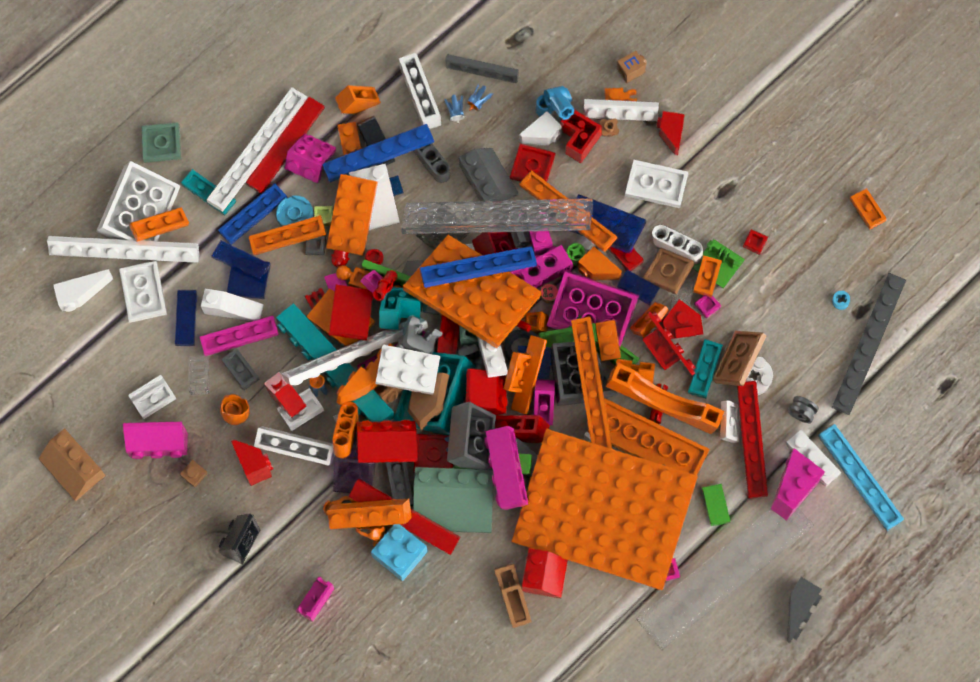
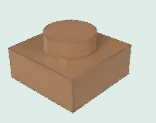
M192 460L183 469L180 476L195 488L208 473Z

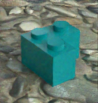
M393 287L381 301L379 328L399 330L401 318H408L413 315L420 319L422 302L405 292L403 288Z

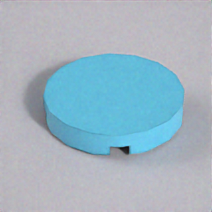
M297 195L283 199L276 210L277 221L281 227L314 217L313 207L310 202L304 197Z

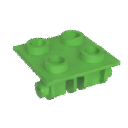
M715 239L708 242L707 248L703 252L704 256L722 260L716 284L723 289L745 260ZM701 262L694 264L692 269L699 272Z

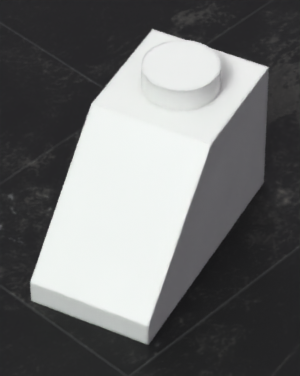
M545 112L519 134L520 143L526 145H549L552 142H557L562 136V126L548 112Z

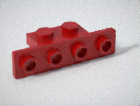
M650 310L646 312L657 326V329L642 340L662 368L667 370L681 360L693 376L695 374L693 369L696 367L690 359L685 360L682 356L684 350L679 343L674 345L670 339L673 335L668 328L663 329L659 322L662 320L656 312L651 313Z

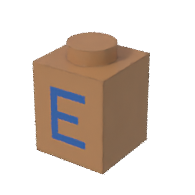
M634 51L617 61V70L625 82L628 83L645 73L647 62L642 55Z

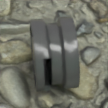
M795 396L793 405H790L787 410L788 413L801 422L812 423L813 415L819 409L818 406L807 398Z

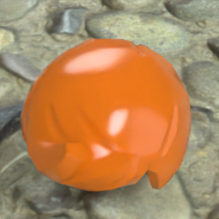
M230 394L222 399L220 413L226 423L239 425L249 417L250 407L246 399H242L236 394Z

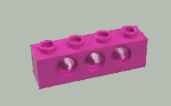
M562 245L558 247L553 246L547 250V253L535 256L537 266L513 270L511 273L538 289L544 284L564 275L565 271H572L573 263ZM547 262H552L555 265L553 267H547L545 264ZM530 271H536L538 274L536 276H531L528 273Z

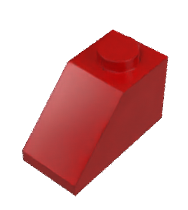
M663 111L662 117H658L656 128H660L659 136L673 154L678 155L685 114Z
M279 372L264 383L270 397L291 418L307 407L292 385L284 381L282 374Z

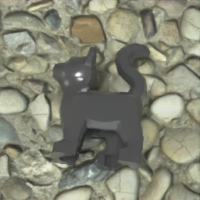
M413 315L409 316L404 325L403 335L399 338L396 347L432 354L434 352L435 340L442 336V332L434 329L432 332L428 330L422 337L417 334V331L421 330L423 326L419 324L420 319Z

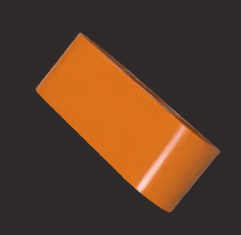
M345 402L340 407L332 438L333 453L338 458L349 456L356 434V424L359 422L358 407L354 402Z

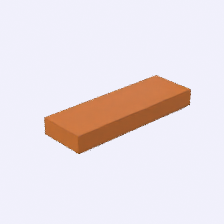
M182 207L131 222L129 227L138 242L189 225V221Z

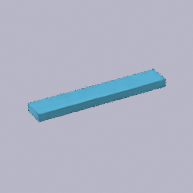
M834 424L821 432L818 437L884 528L888 531L904 520L902 515L837 426Z

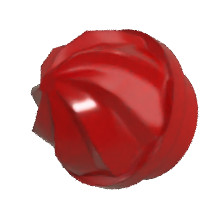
M334 250V253L331 254L333 265L337 268L342 265L346 266L350 260L348 258L349 253Z

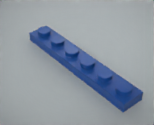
M424 124L323 164V167L331 183L340 179V174L349 175V172L372 167L434 143V139L428 125Z
M530 246L421 267L420 274L424 288L534 267L537 266V261L533 248Z

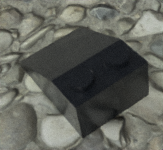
M252 514L237 515L236 519L232 520L229 524V532L226 538L223 537L219 544V551L223 556L242 565L261 530Z

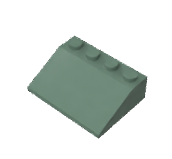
M415 467L413 510L451 532L492 533L493 470Z

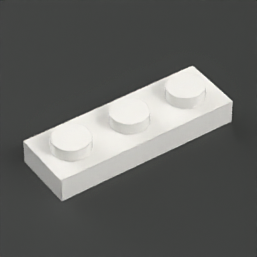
M802 430L786 442V445L791 450L795 448L825 471L820 480L825 486L829 485L841 474L839 469Z

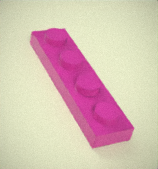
M274 316L200 336L204 355L209 356L278 336L279 333Z

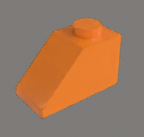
M348 85L335 97L341 113L356 114L381 103L374 87Z
M595 246L578 261V271L584 277L593 280H619L621 278L622 270Z

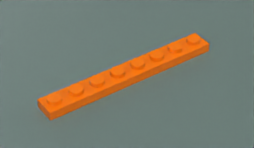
M591 318L571 320L591 443L613 449Z

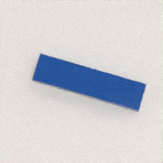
M274 183L223 225L218 232L232 245L277 208L279 203L287 198V195Z

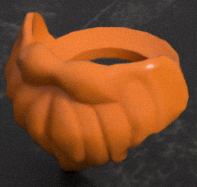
M385 526L356 527V531L363 536L373 539V546H376L384 537ZM360 529L370 530V533H364Z

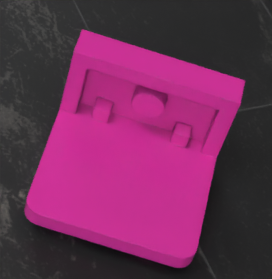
M304 134L288 150L284 169L318 183L321 180L323 164L336 152V147L311 135Z

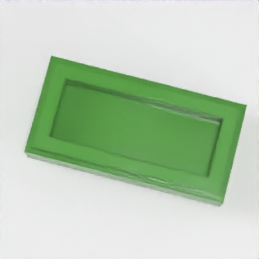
M722 484L702 487L711 527L730 523Z

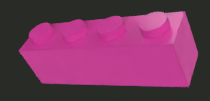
M505 426L486 431L485 445L490 452L488 461L490 467L493 468L492 482L497 489V505L505 510L528 505L514 428Z

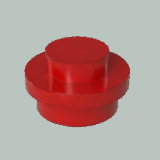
M371 249L365 254V260L381 265L384 261V256L380 250Z

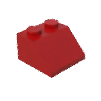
M467 369L466 403L471 402L494 415L506 414L508 404L506 398L507 390L503 389L506 376L488 378L486 370Z
M231 441L251 486L272 477L270 471L273 470L267 453L262 454L259 448L243 442Z
M529 548L522 591L561 598L568 560L549 551Z

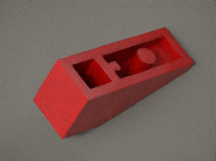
M540 415L496 416L495 429L505 426L514 428L515 437L526 443H542L546 429L550 427Z

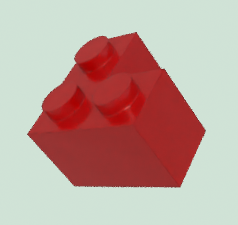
M574 109V114L569 119H562L560 125L562 126V132L571 137L566 144V155L582 163L601 137L602 126Z

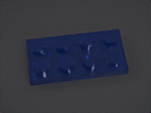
M578 194L574 203L617 236V239L610 247L630 254L646 224V219ZM563 222V229L582 235L568 223Z

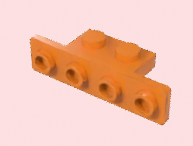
M531 335L526 353L513 352L503 389L515 392L511 409L514 411L528 414L547 343L546 339Z

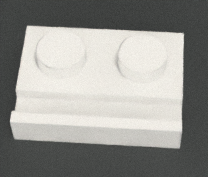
M159 375L128 395L143 419L176 400L175 395L162 375Z
M310 388L299 394L307 407L291 418L280 406L277 408L291 431L324 411Z

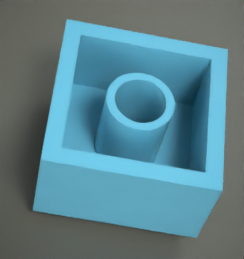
M396 524L371 551V554L376 561L403 582L428 550L424 543L400 524Z

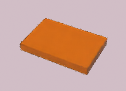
M330 288L306 316L315 326L328 335L334 299V291ZM371 317L369 322V329L375 323V320ZM329 335L345 347L360 341L358 339Z

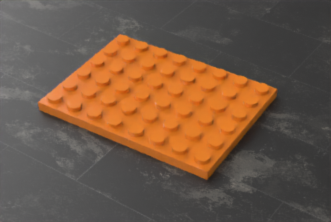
M546 429L526 493L528 505L522 506L511 542L532 549L549 551L561 556L563 559L663 590L698 476Z

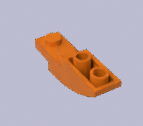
M381 350L378 352L375 362L371 361L366 370L360 367L357 372L353 371L348 378L349 382L338 389L336 394L338 395L337 403L339 405L356 400L379 385L375 384Z

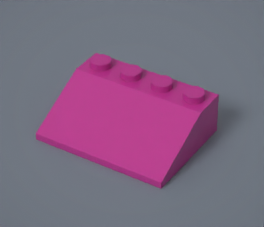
M565 271L547 326L557 330L568 328L569 326L572 327L571 320L577 319L579 315L581 318L590 317L592 323L615 320L619 346H621L639 295L570 271Z

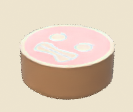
M552 283L544 284L540 289L542 291L540 298L545 303L555 302L558 287Z

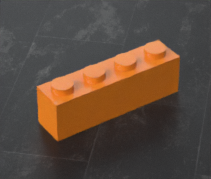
M409 499L334 504L327 510L330 529L406 524L412 518Z

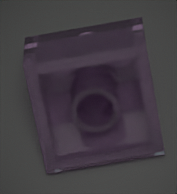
M352 448L350 455L345 458L334 456L333 492L351 493L358 479L373 486L376 462L358 463L357 448Z

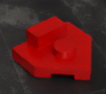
M678 299L663 319V329L667 327L673 335L670 339L704 334L701 315L680 299Z

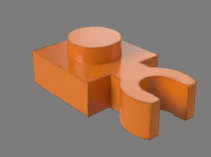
M605 88V100L637 101L636 98H630L631 95H636L635 89L623 92V88Z

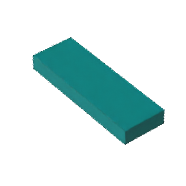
M193 169L181 182L183 187L206 203L207 198L217 187ZM233 198L223 212L214 206L212 207L225 216L236 203V199Z
M704 339L688 394L704 399L707 398L723 344Z

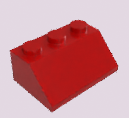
M366 420L357 422L356 444L358 463L417 462L415 421L384 420L381 422H371Z

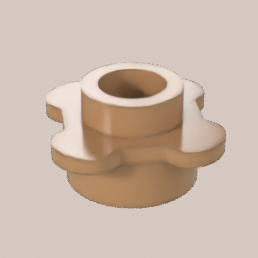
M616 118L611 120L602 119L600 121L602 136L611 137L619 134V129L617 128L618 120Z

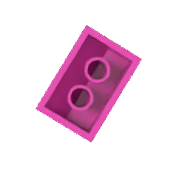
M182 422L123 423L125 448L129 457L142 459L143 456H151V458L158 459L163 456L181 458L182 455H187L188 432Z

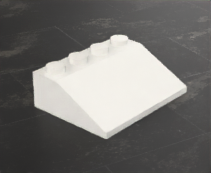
M130 161L123 167L96 232L111 239L136 240L129 227L130 223L170 211L180 185ZM160 235L141 241H158Z

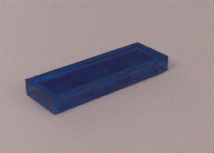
M220 240L211 255L213 259L261 282L271 266L269 263Z
M177 290L175 346H195L197 290Z

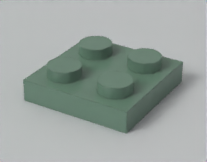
M179 123L142 126L144 163L181 159Z

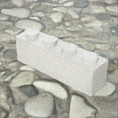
M414 53L399 58L400 69L421 124H427L429 129L441 126V116L417 54Z
M264 426L258 428L254 444L256 448L325 465L333 464L335 456L333 453V443Z

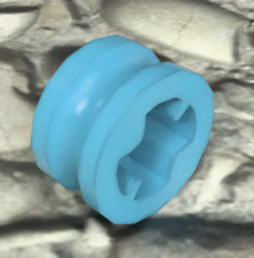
M837 291L832 299L833 306L839 310L846 309L850 302V296L845 291ZM838 298H845L844 302L838 303Z

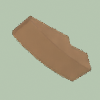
M511 563L495 568L494 572L512 628L531 623L530 614L514 564Z

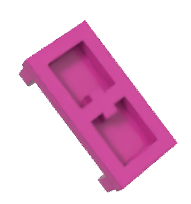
M318 576L296 609V612L313 622L333 592V584L329 581L325 582Z

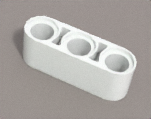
M658 225L653 229V243L657 248H663L691 259L695 264L702 261L703 248L698 241L664 225ZM659 235H664V236H665L664 238H661V239H660V238H657V236H659ZM675 243H681V244H682L681 246H678V247L674 246ZM698 251L699 253L693 255L690 252Z

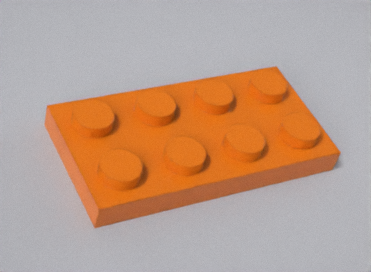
M340 174L326 248L364 255L378 181Z

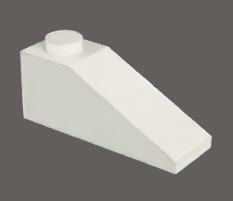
M109 269L54 284L58 305L62 312H70L77 307H81L112 281L113 277Z
M205 289L201 303L204 314L250 322L261 319L264 306L249 299L211 289Z

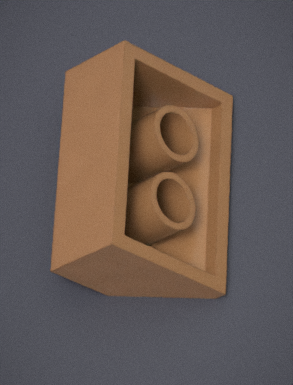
M65 428L48 442L39 457L41 463L75 501L106 476Z

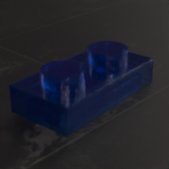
M626 270L617 285L619 289L639 295L638 299L648 305H651L660 290V287L629 270Z

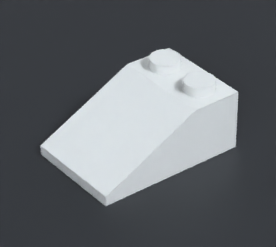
M386 164L349 172L350 176L378 181L369 230L400 223Z

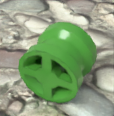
M573 243L567 248V254L573 266H578V261L585 255V248L579 243Z

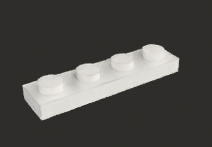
M584 99V115L588 118L658 121L659 102Z

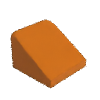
M542 311L525 314V322L531 325V331L535 333L547 331L549 320L547 314Z

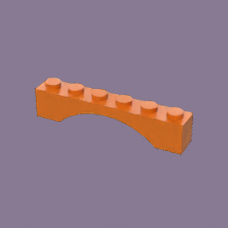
M620 363L612 369L605 386L709 434L718 429L724 414L723 410L708 403L689 400L667 392L647 381L637 371Z

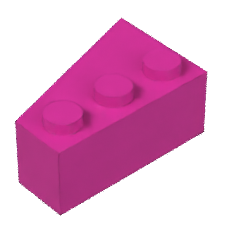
M794 448L787 459L771 509L787 521L818 485L825 471Z

